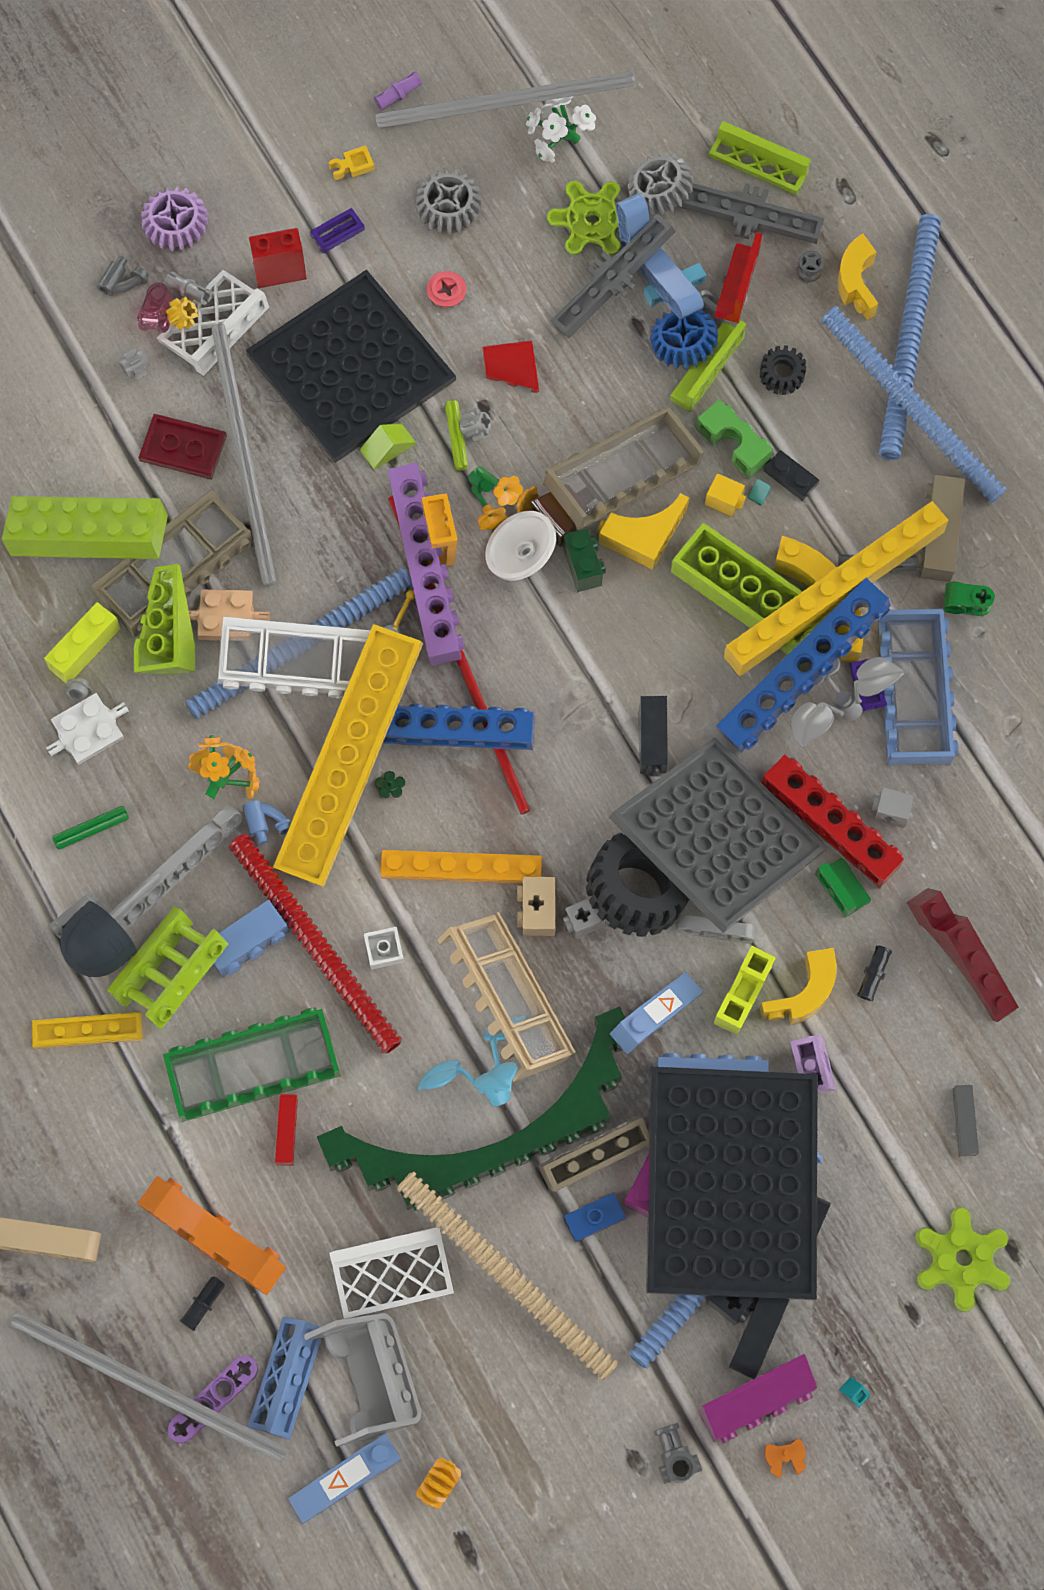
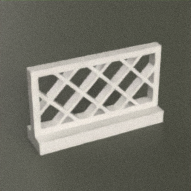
M224 270L206 287V289L212 292L211 299L214 298L215 306L202 308L201 303L193 300L192 302L198 308V323H195V325L188 329L184 327L178 330L177 326L170 324L157 337L159 343L192 364L196 371L203 376L218 361L213 335L203 337V329L212 328L215 324H224L229 348H231L269 308L264 292L258 288L253 290ZM224 280L231 283V289L218 291V286ZM236 295H249L244 302L236 303ZM232 296L231 304L219 305L220 297ZM232 310V314L227 319H219V312ZM215 313V321L202 322L203 314ZM199 331V338L186 339L185 332ZM181 332L180 341L171 342L168 340L172 334ZM199 344L198 350L192 356L186 352V346Z
M437 1227L329 1252L344 1319L454 1293L440 1228L438 1229ZM438 1245L440 1257L434 1266L420 1258L426 1247ZM421 1248L418 1255H415L412 1252H410L412 1250ZM406 1252L415 1258L407 1272L392 1264L399 1253ZM394 1255V1256L392 1257V1259L390 1260V1262L387 1261V1260H385L384 1258H382V1257ZM373 1259H379L387 1264L379 1279L365 1271L369 1262ZM365 1261H366V1263H365V1265L363 1266V1268H361V1267H359V1266L356 1265V1263H361V1262H365ZM417 1261L432 1269L423 1283L409 1275ZM440 1261L442 1263L443 1272L437 1269V1266L440 1263ZM351 1265L360 1271L352 1285L341 1279L339 1267ZM390 1267L404 1275L396 1290L382 1281ZM434 1271L445 1277L447 1289L434 1291L426 1286ZM363 1273L377 1282L369 1296L354 1288ZM407 1277L421 1286L414 1297L408 1298L398 1292ZM379 1284L394 1292L388 1303L380 1304L371 1298ZM343 1285L350 1288L346 1295L344 1293ZM424 1288L431 1292L420 1295ZM353 1290L364 1297L366 1301L361 1309L348 1312L346 1299ZM396 1294L403 1298L401 1300L393 1301ZM369 1301L375 1304V1306L365 1308Z

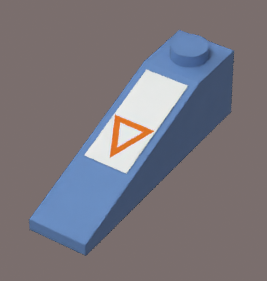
M685 972L621 1021L610 1035L628 1055L698 998L703 991Z
M384 1434L288 1499L304 1524L400 1463L401 1459L387 1435Z

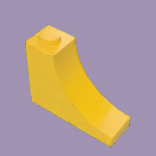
M680 493L668 508L647 517L630 518L611 512L608 519H603L598 526L599 544L653 570L688 509L689 497Z

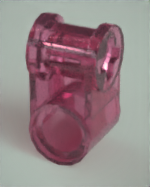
M163 283L152 284L147 290L143 305L137 316V324L142 331L156 329L160 333H165L169 329L170 323L166 310L171 308L169 302L176 298Z

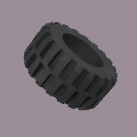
M623 833L613 835L611 840H607L602 845L587 873L586 881L588 884L586 892L588 896H592L589 900L592 908L598 909L597 915L602 921L606 919L610 923L608 926L614 930L616 928L622 929L623 934L631 935L634 932L638 937H646L648 932L651 935L661 933L662 930H667L679 918L690 900ZM624 868H636L648 873L657 882L661 896L644 898L635 895L624 886L618 871Z

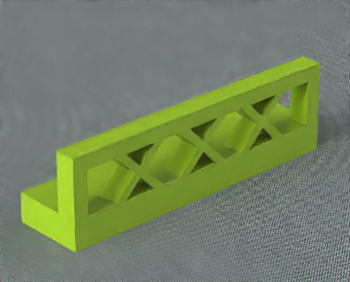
M722 121L718 129L717 139L708 156L794 195H797L808 175L811 159L725 121ZM723 144L730 147L732 153L724 155L717 152V150ZM744 155L751 156L754 163L746 165L741 162L739 157ZM771 165L775 167L776 172L767 174L763 172L761 167ZM792 174L799 177L794 186L785 182L783 176Z
M740 320L736 327L725 321L717 330V348L713 349V355L706 356V363L698 361L697 368L694 365L691 366L670 395V401L690 413L745 338L747 326L745 322Z

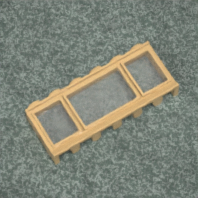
M499 912L466 924L449 927L438 939L439 944L453 940L457 947L450 955L451 963L455 965L464 961L470 971L463 978L464 987L470 988L477 984L483 995L475 1003L477 1011L481 1012L490 1008L496 1020L488 1026L490 1035L494 1036L503 1032L509 1044L501 1050V1056L505 1060L516 1056L522 1068L516 1072L513 1082L561 1065L575 1053L570 1040L566 1036L557 1016L554 1014L545 994L537 983L532 970L525 961L520 948L513 939L507 924Z

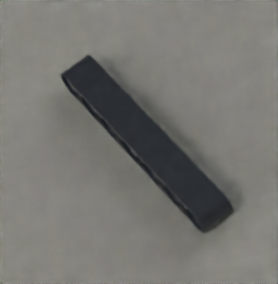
M817 1197V1236L831 1205L830 1202ZM758 1298L729 1365L730 1369L751 1379L757 1377L790 1299Z

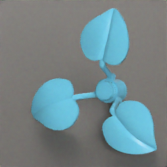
M512 1016L510 1019L513 1024L524 1021L525 1016ZM487 1028L483 1034L486 1041L491 1040L495 1067L491 1071L475 1079L463 1067H459L461 1064L459 1060L444 1061L432 1067L423 1076L418 1085V1091L443 1086L453 1080L457 1074H462L479 1090L480 1094H486L493 1107L506 1103L511 1098V1085L517 1072V1065L514 1062L500 1064L496 1045L499 1040L506 1039L503 1032L492 1036Z

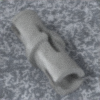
M169 272L170 275H166L165 286L180 292L181 296L192 298L203 305H206L211 300V290L197 285L195 280L183 278L175 272Z

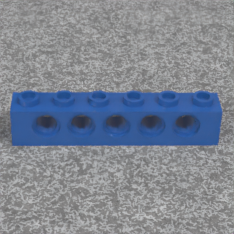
M410 704L409 707L398 705L382 744L533 750L535 716L534 712H530L525 708L503 711L499 707L478 710L474 706H463L461 709H454L448 705H436L435 708L425 707L422 704ZM401 719L409 720L405 727L396 726ZM427 720L435 721L434 726L431 728L422 727ZM454 721L461 722V726L457 729L448 728L450 723ZM478 723H487L488 725L484 730L479 731L475 729ZM506 723L514 725L513 729L508 732L502 731L501 727Z

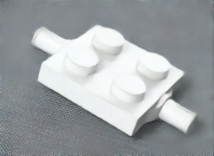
M95 693L51 719L58 731L59 740L47 746L46 749L51 757L66 749V751L72 754L77 764L80 765L124 739L117 727L116 718L129 712L124 702L110 710Z

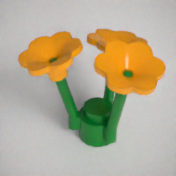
M482 466L476 467L469 475V482L473 485L471 491L476 495L483 507L482 512L484 514L477 520L479 528L483 531L496 529L500 523L507 519V515L505 514L506 510L504 507L494 508L488 505L481 492H489L495 485L493 494L497 497V503L500 506H505L506 504L513 505L517 502V513L531 511V501L539 496L537 493L538 488L535 486L522 492L523 487L519 484L520 480L514 475L509 478L504 476L499 480Z

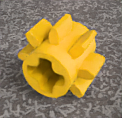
M187 297L180 300L176 298L169 302L171 308L166 310L169 323L177 326L178 330L184 327L188 329L195 325L193 319L199 315L193 302L187 300Z

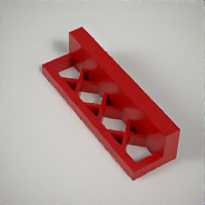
M755 233L752 246L736 243L715 311V318L739 323L759 256L763 234Z

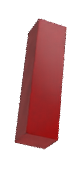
M280 1094L276 1165L294 1166L298 1096L296 1094Z

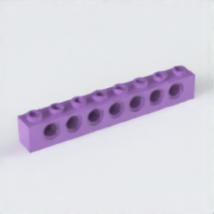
M417 462L387 469L431 666L462 659L460 650L465 648L462 635H456L455 626H459L456 610L451 611L449 604L454 602L451 586H445L444 579L449 578L446 564H440L439 556L444 555L442 547L431 548L421 504V497L430 496V493L425 494L423 487L428 485L425 470L420 471ZM411 490L417 491L414 496H406V493ZM416 513L422 514L419 519H411V516ZM421 536L427 537V540L423 543L416 542ZM424 560L433 561L429 566L421 565ZM430 583L438 584L433 590L426 589ZM437 606L443 607V610L438 614L431 612ZM441 630L449 632L447 636L442 638L436 636Z

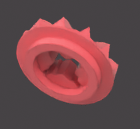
M451 271L439 272L428 281V298L434 302L435 306L440 305L445 309L448 306L456 307L460 301L464 300L466 294L465 281L457 273ZM442 284L447 289H451V296L445 292L442 293Z

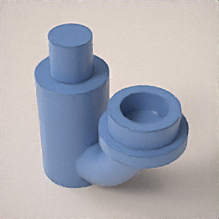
M251 801L242 806L251 837H256L258 845L268 843L266 834L269 830L264 815H268L277 821L275 827L279 830L280 834L288 832L293 820L287 819L275 807L260 801Z

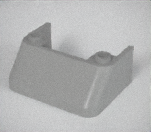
M380 1313L335 1320L304 1334L305 1340L324 1337L326 1347L333 1356L337 1358L346 1357L362 1410L351 1417L350 1429L352 1434L336 1440V1447L369 1440L411 1426L420 1421L421 1408L396 1325L388 1314Z

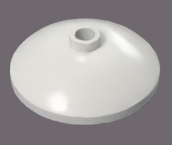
M523 511L504 520L494 530L486 546L485 556L489 569L497 577L508 581L521 580L536 573L545 565L554 550L556 543L554 525L544 514L536 511Z

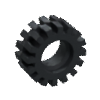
M784 345L783 350L780 349V346H776L775 351L771 348L768 350V354L763 356L760 378H762L761 382L763 385L767 383L766 389L768 391L774 388V394H778V390H781L782 395H786L787 390L791 394L794 393L795 388L798 390L801 387L806 373V360L802 359L803 355L801 352L796 355L797 349L794 347L789 351L786 345ZM777 364H786L792 368L793 372L790 376L782 377L775 374L773 368Z

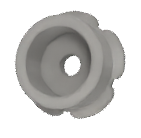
M75 678L67 682L68 688L66 693L73 700L83 701L92 692L89 683L85 679Z

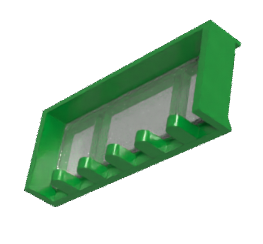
M316 1008L305 1009L301 1011V1015L291 1018L290 1015L278 1017L274 1020V1023L267 1025L256 1023L250 1025L248 1030L238 1033L236 1030L228 1031L221 1035L222 1038L211 1040V1038L200 1039L195 1042L194 1046L187 1048L176 1046L168 1050L169 1053L163 1054L177 1112L182 1122L341 1077L323 1010H317Z

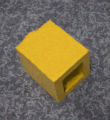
M717 473L706 494L705 505L733 517L736 509L741 510L747 497L743 495L745 485Z

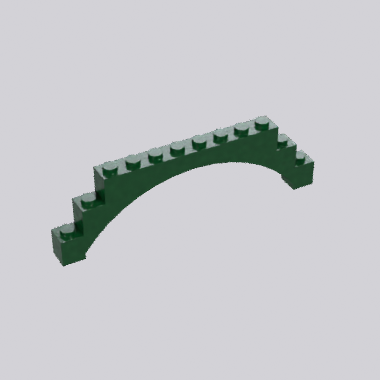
M616 1007L595 1017L596 1032L592 1045L573 1082L543 1115L524 1129L499 1142L475 1150L455 1154L420 1155L387 1150L366 1143L345 1133L343 1127L340 1126L317 1136L330 1171L337 1170L338 1173L351 1168L353 1166L352 1163L357 1161L369 1191L375 1189L376 1192L390 1187V1182L395 1180L398 1187L409 1173L415 1172V1177L417 1179L422 1178V1183L424 1185L428 1184V1189L430 1191L434 1190L436 1192L435 1195L437 1197L441 1196V1200L454 1195L455 1189L462 1186L468 1189L481 1183L480 1178L487 1175L493 1178L505 1173V1168L510 1165L522 1166L532 1160L531 1156L541 1152L542 1156L555 1151L558 1144L565 1141L567 1145L582 1139L581 1134L592 1131L594 1134L607 1128V1123L610 1122L611 1116L599 1091L603 1090L606 1093L616 1089L622 1079V1074L611 1051L620 1052L623 1049L610 1035L615 1027L625 1019L621 1007ZM401 1191L400 1194L407 1210L413 1208L414 1211H418L416 1209L417 1205L415 1203L412 1205L410 1203L411 1199L409 1197L404 1198V1193Z

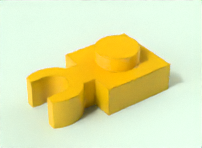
M366 145L344 152L343 160L332 159L329 161L330 170L339 168L338 171L333 172L334 180L342 179L349 172L353 178L375 170V165Z

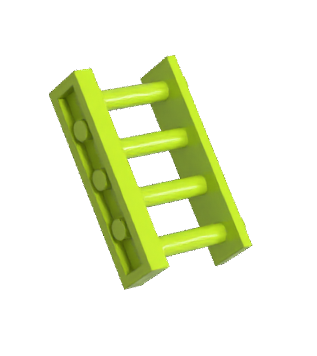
M176 906L170 910L106 990L124 1007H127L134 1000L148 1009L145 1016L160 1030L171 1019L172 1015L229 945L215 929H212L206 937L190 928L194 923ZM183 936L199 945L190 958L174 949ZM166 957L182 966L173 979L157 970ZM149 979L165 988L156 1001L140 992Z

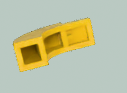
M861 234L849 244L843 254L837 284L844 305L846 306L853 302L857 312L862 313L866 320L876 315L878 302L864 284L861 274L865 269L874 264L877 252L865 235Z

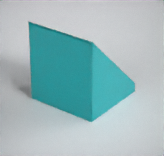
M757 478L748 498L762 505L770 493L771 486Z
M849 1377L839 1389L858 1408L870 1396L866 1388L852 1377Z

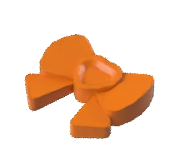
M795 1439L789 1445H765L764 1456L768 1465L771 1466L769 1472L779 1478L782 1477V1461L789 1462L791 1460L798 1475L805 1469L806 1463L803 1462L805 1459V1447L800 1439Z

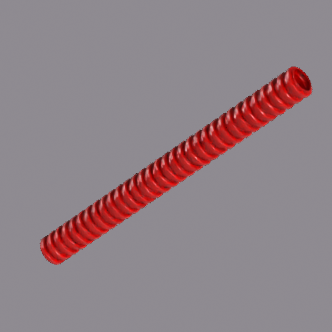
M242 834L236 837L230 843L229 850L234 851V856L239 858L238 862L244 864V870L249 871L248 875L254 877L253 882L258 883L259 890H263L262 894L268 896L267 900H270L274 908L278 909L277 912L280 916H283L284 922H288L287 927L289 929L292 928V934L297 935L299 942L302 941L301 946L307 948V954H312L311 959L317 961L316 966L322 968V974H327L326 979L332 981L331 986L337 988V994H342L341 999L347 1001L346 1006L352 1008V1014H357L356 1019L362 1021L361 1026L367 1028L366 1032L368 1034H372L371 1039L377 1041L376 1046L382 1048L381 1052L383 1054L390 1053L401 1044V1036H396L397 1031L391 1029L392 1024L386 1022V1016H381L382 1011L376 1009L377 1005L371 1002L372 998L370 996H366L367 991L361 989V983H356L357 978L351 976L352 971L347 970L345 963H341L342 958L337 957V952L332 950L333 946L331 944H327L328 940L326 937H322L323 933L320 930L317 931L318 926L312 924V918H307L308 913L302 911L303 906L298 905L296 898H292L293 893L288 892V887L283 885L284 881L282 879H278V873H273L274 868L268 866L269 861L264 860V855L259 853V848L254 847L255 843L252 840L249 841L250 836Z

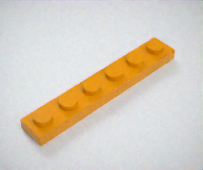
M382 850L381 879L523 884V877H541L542 856Z

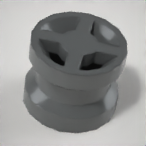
M815 251L802 253L797 267V275L801 280L814 282L820 277L823 266L822 256Z

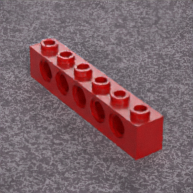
M784 754L763 776L762 784L880 889L901 867L904 861L901 851L894 845L889 846L882 840V835L875 828L866 826L857 812L854 810L849 811L842 805V800L835 793L826 791L817 777L814 775L809 776L802 770V765L795 758H789ZM792 780L797 781L801 787L798 789L791 788L788 782ZM816 798L820 801L821 805L812 806L809 804L808 799ZM835 815L840 819V823L833 824L827 817ZM856 833L859 835L860 840L852 841L848 838L847 834ZM867 851H877L880 854V858H871Z

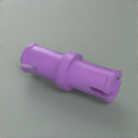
M413 71L401 81L391 83V87L375 96L374 100L379 109L384 110L398 99L400 101L403 100L406 94L421 86L422 81L418 74Z

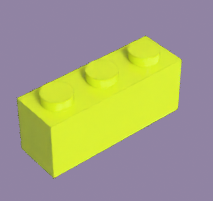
M96 602L44 657L49 670L65 683L74 679L121 629L117 617Z

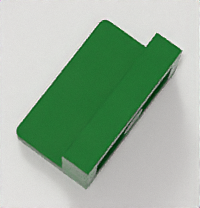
M843 858L836 860L830 865L826 862L817 868L816 877L845 918L871 902L870 896Z

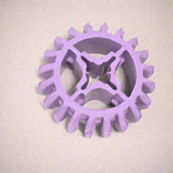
M176 186L174 191H170L166 187L164 193L157 190V197L149 196V203H144V211L141 212V224L146 237L151 239L154 246L159 244L162 250L169 246L173 252L175 247H179L183 251L186 244L192 248L193 240L200 242V234H205L206 231L205 226L208 224V214L203 201L198 199L195 192L190 194L187 188L180 192V189ZM172 214H175L177 224L174 223Z

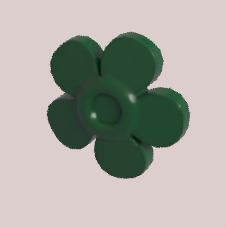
M387 771L384 773V778L379 777L375 780V787L380 789V797L389 798L390 793L394 798H399L402 795L401 788L405 786V779L403 777L395 778L394 772Z

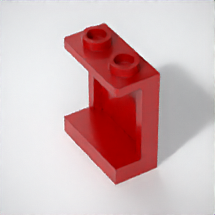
M298 228L249 237L258 289L307 279Z

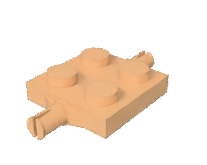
M201 590L200 604L197 610H188L190 620L197 621L198 640L221 641L223 617L270 621V611H254L253 591ZM229 630L228 641H250L251 632Z

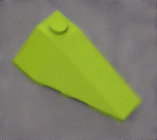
M172 564L155 567L147 595L149 603L146 615H142L140 623L143 626L139 639L136 638L134 644V673L175 675L195 672V643L180 565Z

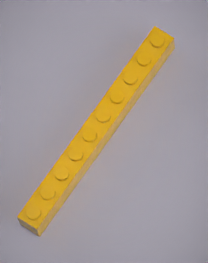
M931 501L727 644L724 658L739 677L830 614L865 578L874 583L942 535L949 520Z

